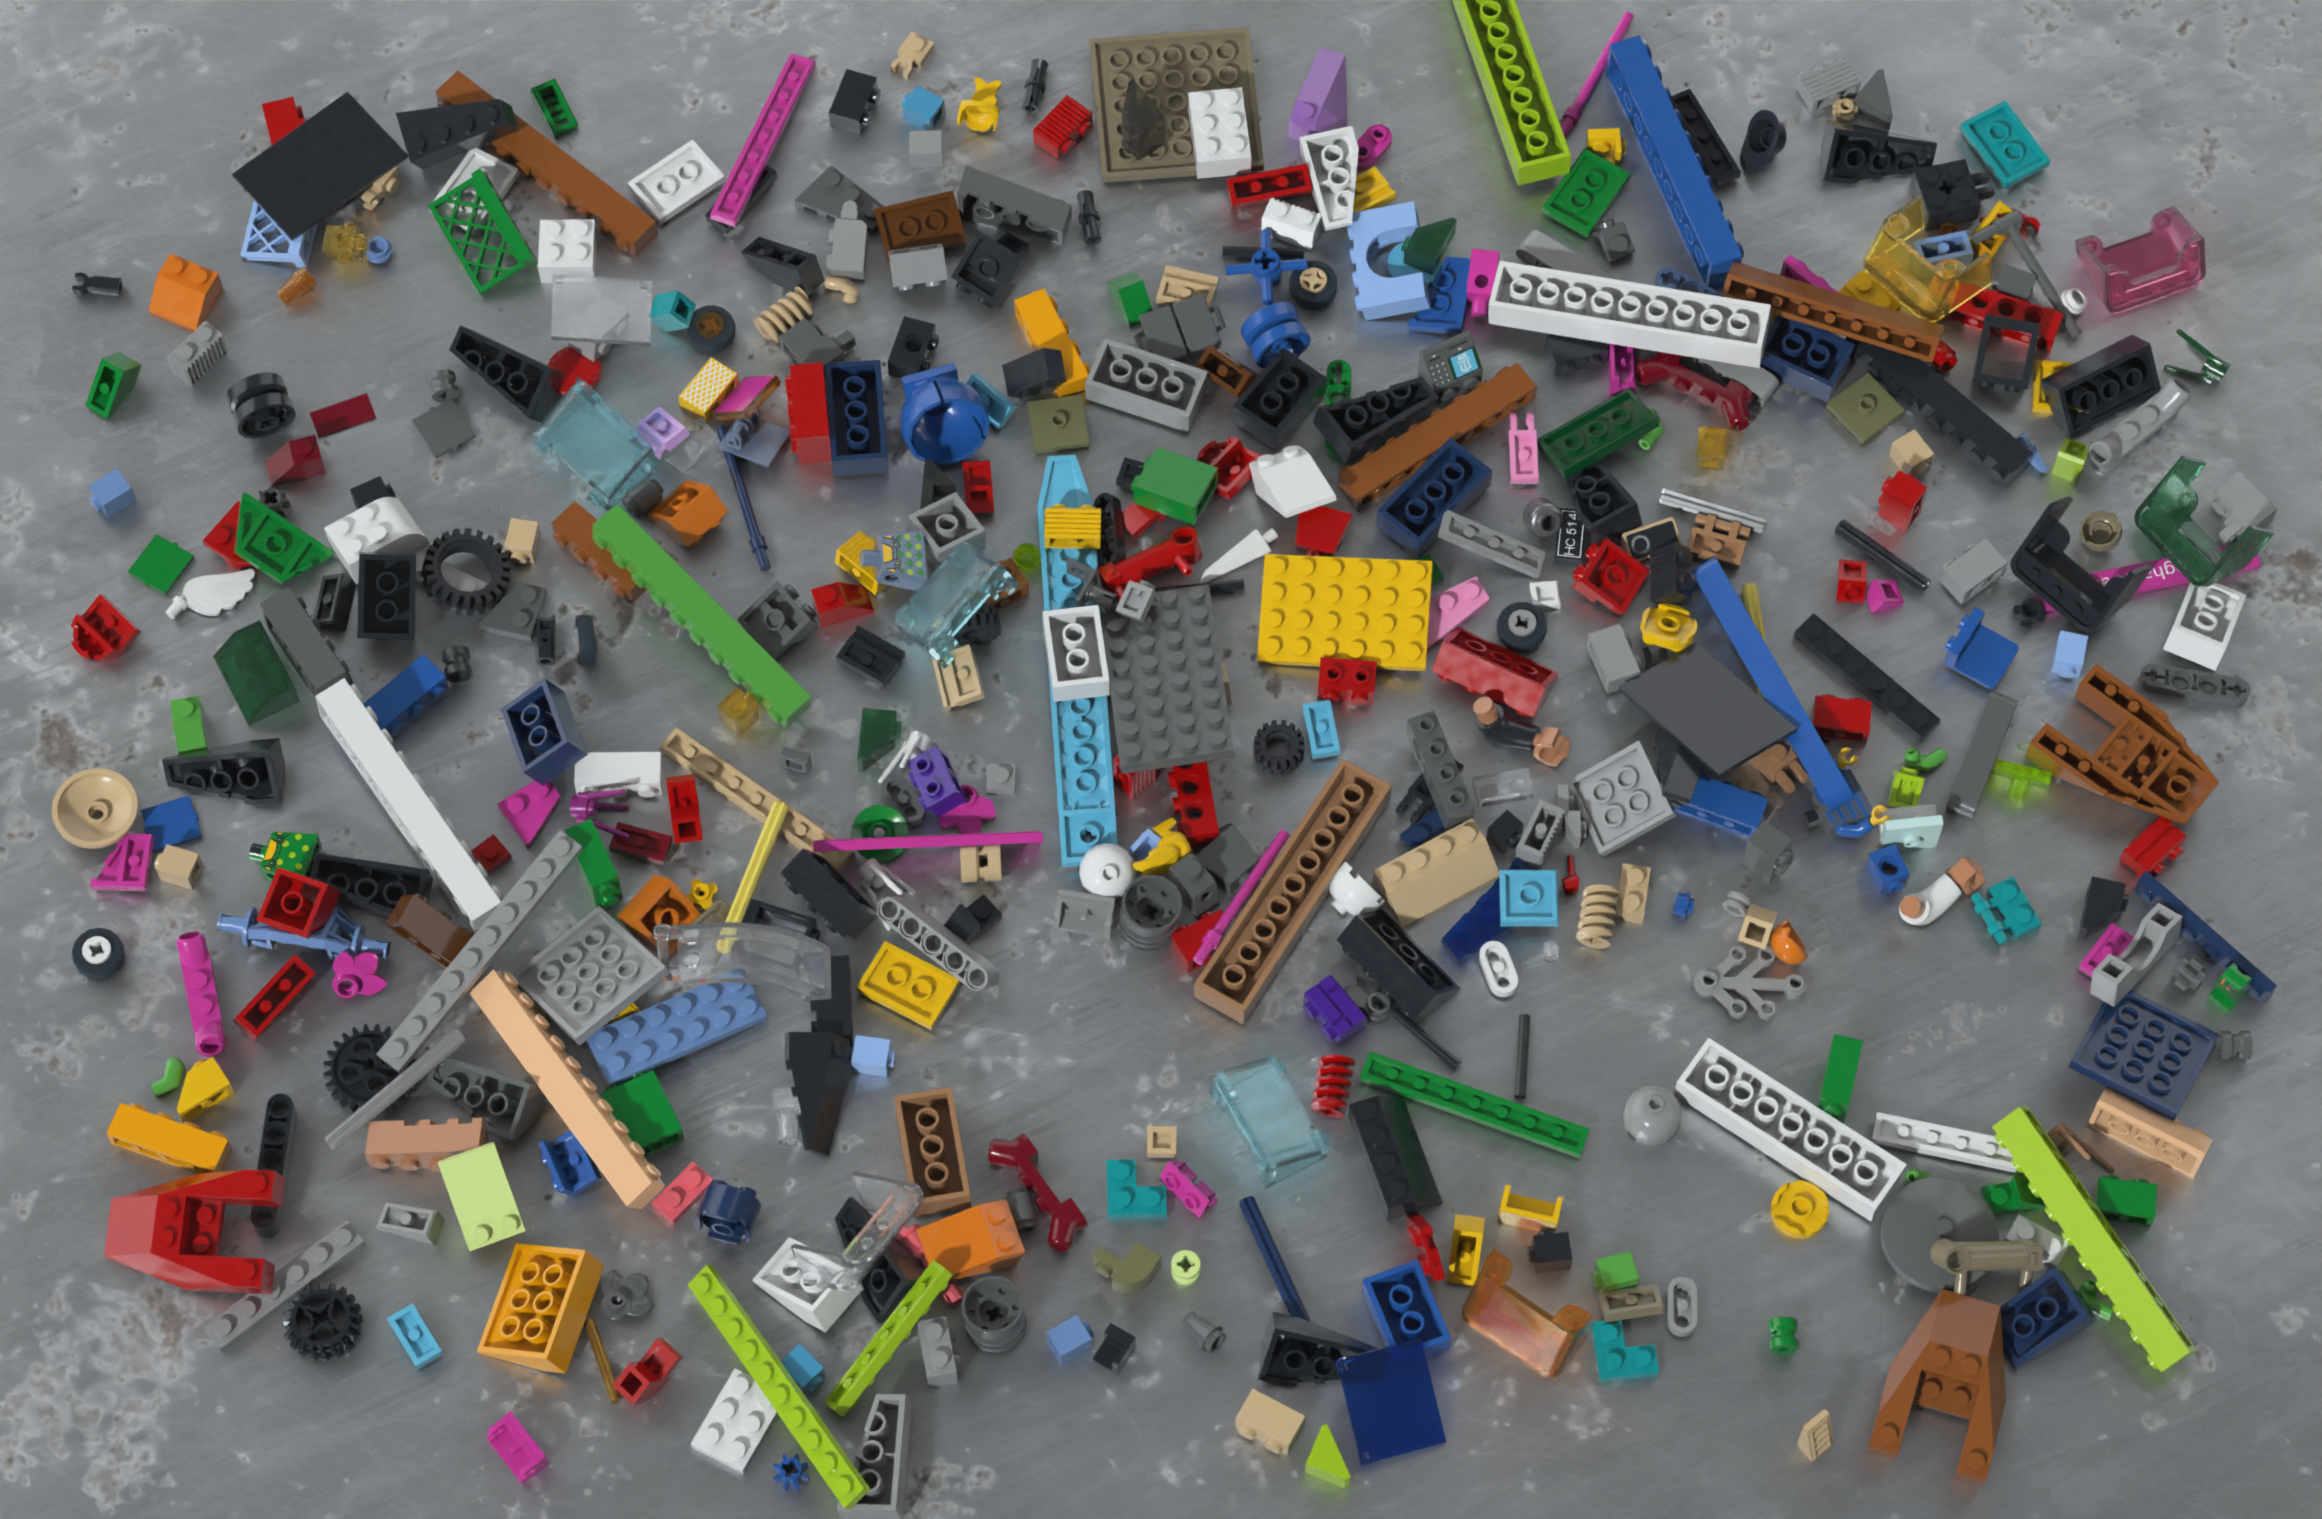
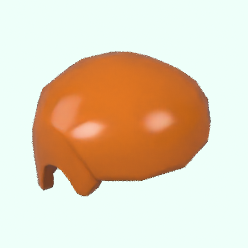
M1787 919L1772 931L1770 946L1777 958L1789 965L1801 964L1808 958V954H1804L1806 947Z

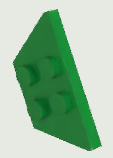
M246 492L242 494L234 554L278 583L283 584L330 559L335 553Z

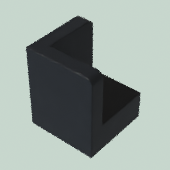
M1110 1323L1104 1332V1341L1093 1357L1094 1363L1118 1376L1136 1347V1337Z

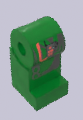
M2233 963L2219 978L2215 989L2209 994L2208 999L2228 1015L2246 997L2252 978L2242 974L2238 970L2237 965Z

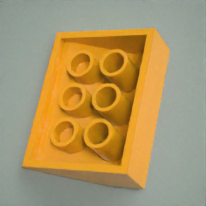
M516 1243L477 1352L541 1371L566 1374L605 1265L586 1250Z

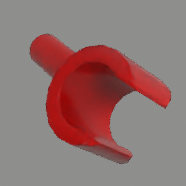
M1573 855L1567 856L1569 876L1561 879L1566 895L1579 891L1580 880L1575 871Z

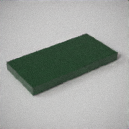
M1629 387L1538 438L1537 446L1562 476L1567 479L1660 425L1655 415Z

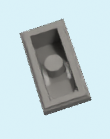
M386 1201L376 1228L377 1230L435 1245L444 1224V1217L437 1210Z

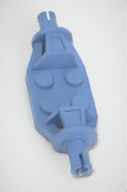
M250 907L245 917L220 913L217 922L218 931L242 934L243 946L250 947L253 944L273 949L277 941L282 944H295L312 949H325L329 959H335L343 951L348 952L353 958L363 952L376 953L378 957L387 959L391 947L389 940L366 938L364 925H357L341 908L334 907L330 919L309 939L263 923L257 924L260 923L256 921L260 910H257L255 907ZM341 930L353 937L352 942L340 937Z

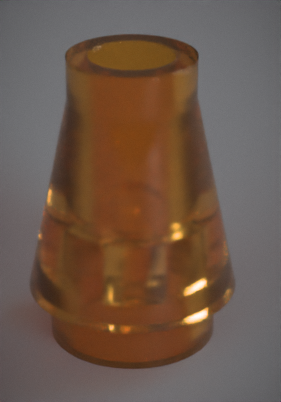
M303 266L299 270L295 269L276 294L287 305L289 302L314 290L313 286L317 282Z

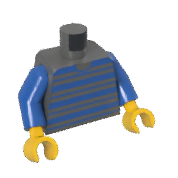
M1851 748L1841 749L1838 755L1840 761L1834 762L1855 799L1830 813L1814 786L1810 802L1813 809L1802 813V819L1808 829L1822 824L1830 836L1838 835L1841 837L1860 838L1875 829L1878 823L1884 825L1886 820H1891V817L1888 815L1880 819L1881 813L1887 811L1888 808L1883 805H1877L1873 808L1851 769L1846 770L1845 767L1847 765L1852 766L1858 762V756L1856 755L1849 761L1846 760V755L1851 751Z

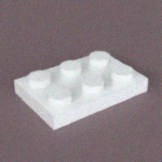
M691 140L627 184L629 190L661 225L726 181L724 174L696 142Z
M478 148L472 149L462 160L434 201L472 177L471 173L479 168L489 177L500 198L503 199L520 175L519 169ZM473 186L464 191L461 201L474 204L477 192ZM445 203L437 208L441 216L451 218L455 204ZM460 206L457 220L469 222L473 208ZM478 209L474 223L484 225L490 217L488 211ZM455 224L456 226L467 231L468 226ZM473 228L472 234L476 236L480 229Z
M734 1368L691 1442V1448L742 1474L746 1471L778 1415L752 1376Z

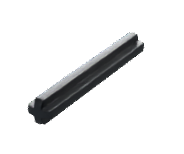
M1842 520L1836 526L1835 533L1920 593L1925 592L1930 586L1931 580L1848 521Z

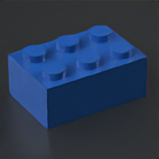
M1418 1259L1362 1280V1294L1385 1349L1389 1352V1358L1394 1370L1450 1350V1334Z

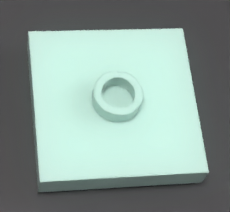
M1942 815L1886 820L1878 843L1879 850L1893 844L1896 845L1898 851L1936 847L1943 827Z

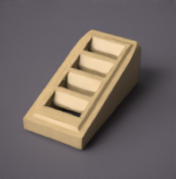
M1826 1409L1820 1411L1803 1426L1797 1442L1798 1448L1811 1461L1816 1460L1833 1445L1830 1413Z

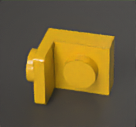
M1620 128L1587 129L1586 149L1598 154L1613 151L1614 164H1620L1621 154H1626V140L1620 137Z

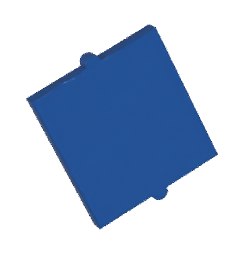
M189 795L141 810L146 826L144 832L145 834H152L155 839L153 853L164 850L166 844L178 846L202 838L197 823L199 816L197 813H194Z

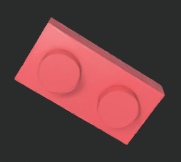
M692 1161L652 1201V1206L674 1225L703 1196L706 1187L710 1186L714 1179Z

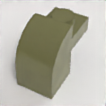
M1137 1241L1124 1260L1100 1246L1092 1255L1095 1270L1104 1277L1109 1278L1112 1276V1290L1120 1293H1134L1144 1289L1153 1280L1161 1267V1255Z

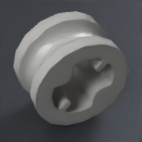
M1730 891L1727 895L1728 900H1724L1722 904L1723 908L1734 916L1745 917L1746 909L1752 903L1751 900L1740 892Z

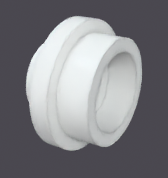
M2066 289L2061 294V300L2069 312L2080 314L2084 310L2087 298L2080 289Z

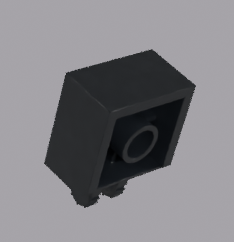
M1966 159L1914 169L1909 187L1925 232L1976 220L1981 207L1980 201L1990 199L1996 194L1992 186L1975 188L1991 180L1988 172L1970 174Z

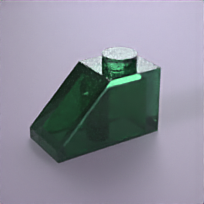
M1449 218L1416 228L1412 236H1407L1401 248V251L1404 252L1403 263L1433 276L1456 234L1457 219Z
M863 708L857 754L858 771L867 770L895 748L896 738H901L902 721L897 719V710Z

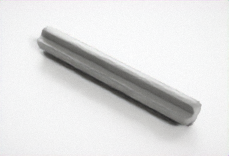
M1663 488L1660 493L1659 502L1661 504L1694 514L1700 513L1708 516L1710 513L1717 515L1718 519L1728 522L1735 520L1741 522L1743 526L1750 527L1751 531L1763 533L1767 524L1765 517L1672 489Z

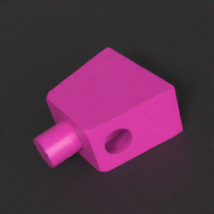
M1472 249L1466 293L1468 304L1472 306L1471 316L1475 318L1487 317L1489 301L1499 261H1501L1499 251Z

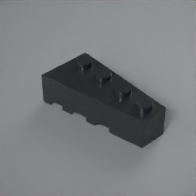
M460 325L449 351L470 369L478 373L491 387L499 391L505 399L520 409L526 417L542 423L564 376V372L475 330Z
M1418 377L1391 385L1388 389L1376 392V390L1367 392L1362 397L1343 399L1338 404L1328 406V404L1319 406L1313 423L1342 461L1347 464L1431 414L1438 396L1423 377Z
M320 853L315 854L311 873L312 879L329 884L339 891L338 899L386 919L391 915L401 896L419 894L429 901L433 877L429 869Z

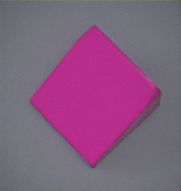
M1874 579L1866 586L1865 598L1872 613L1885 611L1904 604L1895 579Z

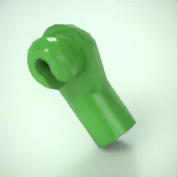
M1915 748L1908 749L1904 754L1905 764L1909 768L1925 772L1932 770L1947 760V755L1942 748L1936 749L1927 756L1920 754Z
M169 1058L166 1062L164 1077L150 1084L156 1097L180 1086L185 1066L179 1058Z
M2085 1280L2079 1287V1294L2094 1315L2109 1321L2113 1312L2112 1306L2099 1300L2098 1288L2094 1280Z

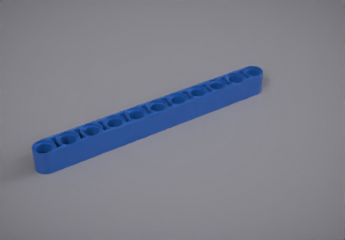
M1716 557L1693 568L1691 572L1765 701L1797 728V732L1787 739L1830 813L1854 800L1855 797Z

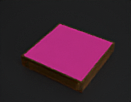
M777 375L744 377L712 412V415L717 421L749 419L778 388L781 383Z

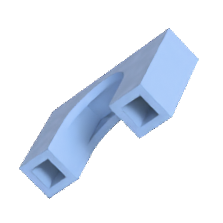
M1415 202L1354 212L1352 225L1347 226L1350 241L1353 240L1354 247L1350 248L1352 264H1356L1357 270L1352 272L1355 288H1359V295H1355L1358 312L1362 311L1367 321L1430 309L1428 286L1422 272L1386 278L1375 274L1371 270L1374 257L1385 246L1396 242L1422 238L1420 217Z

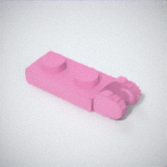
M1510 413L1509 416L1510 484H1538L1537 430H1534L1533 413H1527L1525 419L1527 430H1517L1518 418L1516 413Z

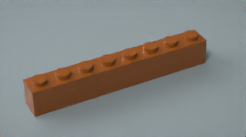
M1735 261L1727 274L1721 296L1770 304V313L1931 363L1936 355L1945 327Z
M1518 363L1511 367L1506 366L1502 368L1489 381L1484 380L1478 383L1473 391L1466 395L1461 394L1457 396L1446 408L1435 410L1428 419L1422 423H1414L1401 436L1390 438L1382 448L1377 451L1372 450L1368 452L1355 465L1349 464L1344 467L1338 475L1339 490L1355 510L1359 511L1407 481L1450 437L1462 446L1510 416V413H1515L1534 401L1537 386Z

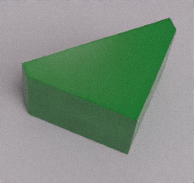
M1133 272L1107 281V285L1129 328L1140 324L1139 315L1153 311L1144 281Z

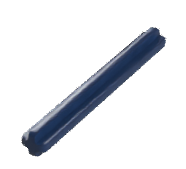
M1248 1196L1241 1199L1239 1206L1289 1315L1310 1321L1255 1198Z

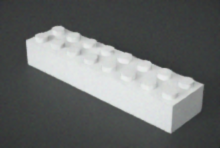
M1710 1038L1706 1040L1676 1083L1675 1096L1810 1183L1816 1184L1821 1190L1869 1221H1872L1904 1174L1906 1163Z

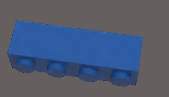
M423 654L363 704L365 708L370 706L376 714L380 730L385 728L390 736L393 737L401 732L404 724L411 718L419 717L424 712L425 707L433 700L441 699L449 687L446 676Z
M1703 772L1690 804L1669 798L1676 812L1749 838L1761 825L1769 800L1759 792L1739 789L1731 782H1720L1711 779Z

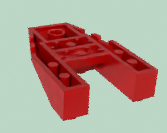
M268 1170L198 1173L111 1198L104 1257L187 1291L272 1295L274 1264L264 1258L222 1257L219 1255L225 1206L282 1207L286 1178L276 1171Z

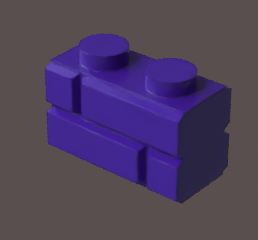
M1332 975L1327 976L1319 984L1305 992L1303 1009L1312 1020L1316 1018L1322 1024L1321 1030L1329 1041L1334 1039L1338 1045H1342L1367 1026V1016Z

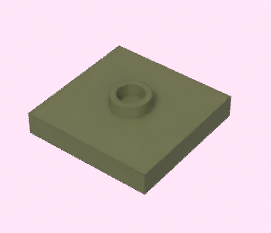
M1866 373L1826 405V408L1862 445L1903 416L1905 412L1902 406L1869 373Z
M1082 395L1027 402L1035 455L1090 447Z

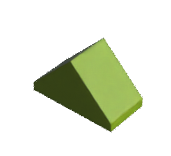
M2066 437L2057 454L2051 474L2078 483L2088 458L2089 445Z
M1328 1424L1321 1426L1307 1459L1305 1473L1346 1488L1350 1486L1351 1477Z

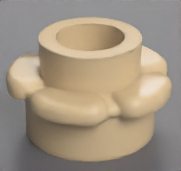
M1851 98L1837 99L1832 105L1834 108L1832 110L1834 118L1839 122L1848 123L1858 114V106L1854 105V100Z

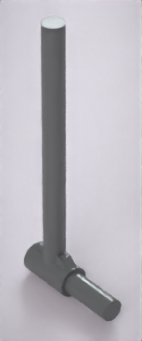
M2017 210L1993 221L1992 225L1971 235L1974 244H1978L1996 234L2005 237L2009 235L2032 274L2037 275L2036 280L2053 308L2057 312L2063 313L2061 321L2072 339L2082 334L2019 232L2023 218Z

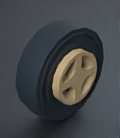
M1308 261L1307 270H1294L1289 278V291L1293 300L1300 306L1318 309L1326 306L1334 299L1337 292V277L1333 269L1327 264L1320 261Z

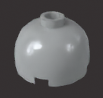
M1651 1085L1641 1087L1633 1092L1625 1104L1622 1118L1626 1131L1630 1132L1637 1142L1655 1146L1666 1143L1678 1132L1682 1114L1679 1101L1673 1093L1664 1087Z

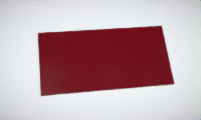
M367 393L310 412L319 438L376 418Z

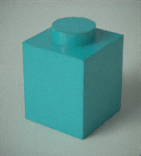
M678 290L658 294L654 298L648 319L665 332L689 328L696 304Z

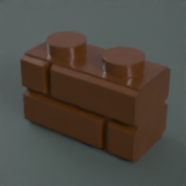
M1212 345L1206 348L1196 364V368L1208 371L1210 379L1238 398L1242 396L1259 376V374L1233 356H1230L1223 349Z

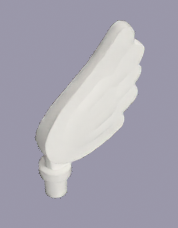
M247 569L234 573L204 575L193 578L185 584L183 594L180 597L175 596L172 600L173 604L165 613L171 619H175L181 610L185 611L187 607L207 616H218L222 610L234 609L237 602L242 601L245 595L253 590L252 581L255 579L256 573L253 569Z

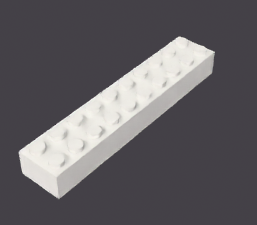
M1499 261L1489 301L1488 324L1760 368L1770 324L1771 305Z
M345 678L315 696L320 717L426 869H429L433 879L463 922L475 934L504 899L501 892L495 885L490 887L486 879L488 877L486 871L480 863L474 864L471 858L472 852L465 841H458L454 834L456 829L448 818L443 820L439 812L441 810L439 804L432 795L427 797L423 789L425 788L423 781L417 773L411 774L408 768L409 762L402 751L396 753L392 745L394 743L392 737L385 728L380 730L376 714L370 706L365 708L361 701L363 697L355 684L350 686Z

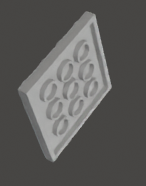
M598 906L512 975L519 983L517 987L528 995L578 1045H581L667 976L669 972L664 964L606 911Z

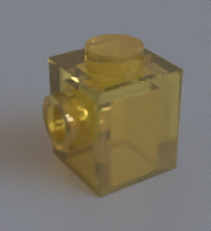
M1717 426L1699 427L1696 439L1695 469L1723 471L1726 457L1727 429Z
M737 687L717 705L719 719L737 736L741 737L760 719L757 706L758 701L751 693H744Z

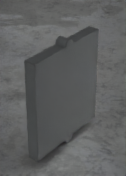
M453 399L435 408L430 407V411L412 420L436 459L453 449L458 450L459 446L476 438L475 433Z

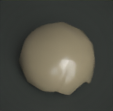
M2097 511L2090 513L2082 520L2079 533L2082 542L2090 550L2106 552L2118 545L2122 537V524L2114 513Z

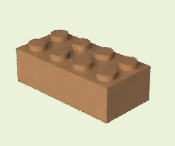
M952 1087L894 1096L913 1217L972 1208Z

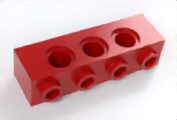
M1958 280L1945 320L1978 331L1982 329L1984 314L2039 323L2040 329L2036 350L2050 354L2063 313L2057 312L2051 307H2041L2032 304L2026 299L2007 296L1998 290L1979 287L1973 282ZM1975 304H1979L1984 308H1978L1975 306ZM2000 313H2007L2010 316H2003ZM1990 326V335L2028 347L2030 333Z
M1207 762L1193 763L1188 768L1181 767L1180 765L1172 766L1173 772H1168L1170 789L1176 788L1177 797L1172 798L1174 813L1181 816V823H1176L1177 831L1187 838L1191 848L1208 846L1219 836V829ZM1190 787L1197 789L1194 793L1185 792ZM1192 813H1200L1202 815L1197 819L1189 817Z

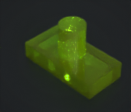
M1996 759L1992 772L1993 775L2012 779L2007 798L2017 802L2024 801L2028 784L2047 789L2052 777V773L2001 759Z

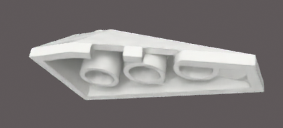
M1352 126L1300 137V156L1302 163H1307L1312 194L1321 215L1325 231L1352 225L1359 153Z

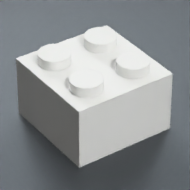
M540 220L538 270L541 283H596L597 230L595 220Z

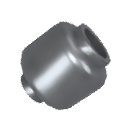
M1540 497L1531 500L1525 506L1523 521L1526 527L1535 535L1544 538L1551 537L1561 528L1563 514L1560 508L1551 500Z

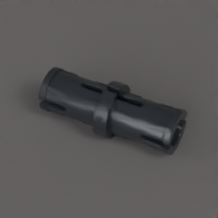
M1038 58L1032 60L1030 75L1026 79L1024 86L1026 93L1022 109L1029 112L1030 103H1032L1031 113L1039 111L1041 93L1045 91L1046 87L1044 79L1048 62L1042 59L1040 69H1038Z
M1084 190L1076 195L1080 212L1078 214V222L1082 225L1084 243L1095 245L1101 241L1098 226L1100 216L1095 209L1094 194L1092 191Z

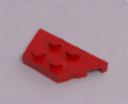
M1418 1212L1406 1215L1410 1225L1407 1231L1412 1244L1419 1250L1420 1255H1417L1416 1258L1425 1277L1429 1276L1434 1282L1445 1279L1438 1248L1435 1246L1432 1237L1433 1230L1431 1225Z

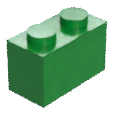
M2114 1175L2098 1177L2094 1185L2093 1201L2108 1222L2151 1227L2156 1214L2157 1184L2149 1183L2145 1179L2120 1180L2118 1176Z

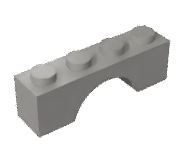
M2157 903L2142 919L2139 929L2128 947L2118 957L2109 953L2093 970L2090 994L2115 1007L2179 939L2183 916Z

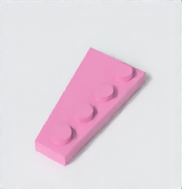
M1477 576L1431 597L1427 653L1437 642L1443 641L1457 626L1463 625L1489 604L1490 598Z

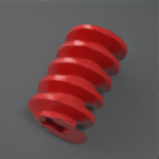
M1326 1055L1318 1061L1319 1069L1316 1072L1317 1079L1314 1082L1315 1090L1312 1093L1313 1101L1310 1104V1109L1316 1115L1323 1118L1342 1119L1345 1115L1338 1110L1347 1109L1348 1104L1340 1099L1349 1098V1092L1342 1088L1351 1087V1081L1345 1078L1353 1076V1071L1346 1067L1355 1066V1060L1343 1055Z

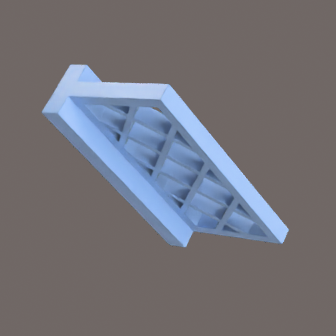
M254 200L240 257L242 260L294 262L296 267L307 268L317 224L292 241ZM267 216L271 223L258 231L256 228L257 222ZM277 228L282 235L268 243L264 236ZM260 239L266 245L258 252H250L251 246ZM287 240L289 243L288 252L276 253L274 249Z

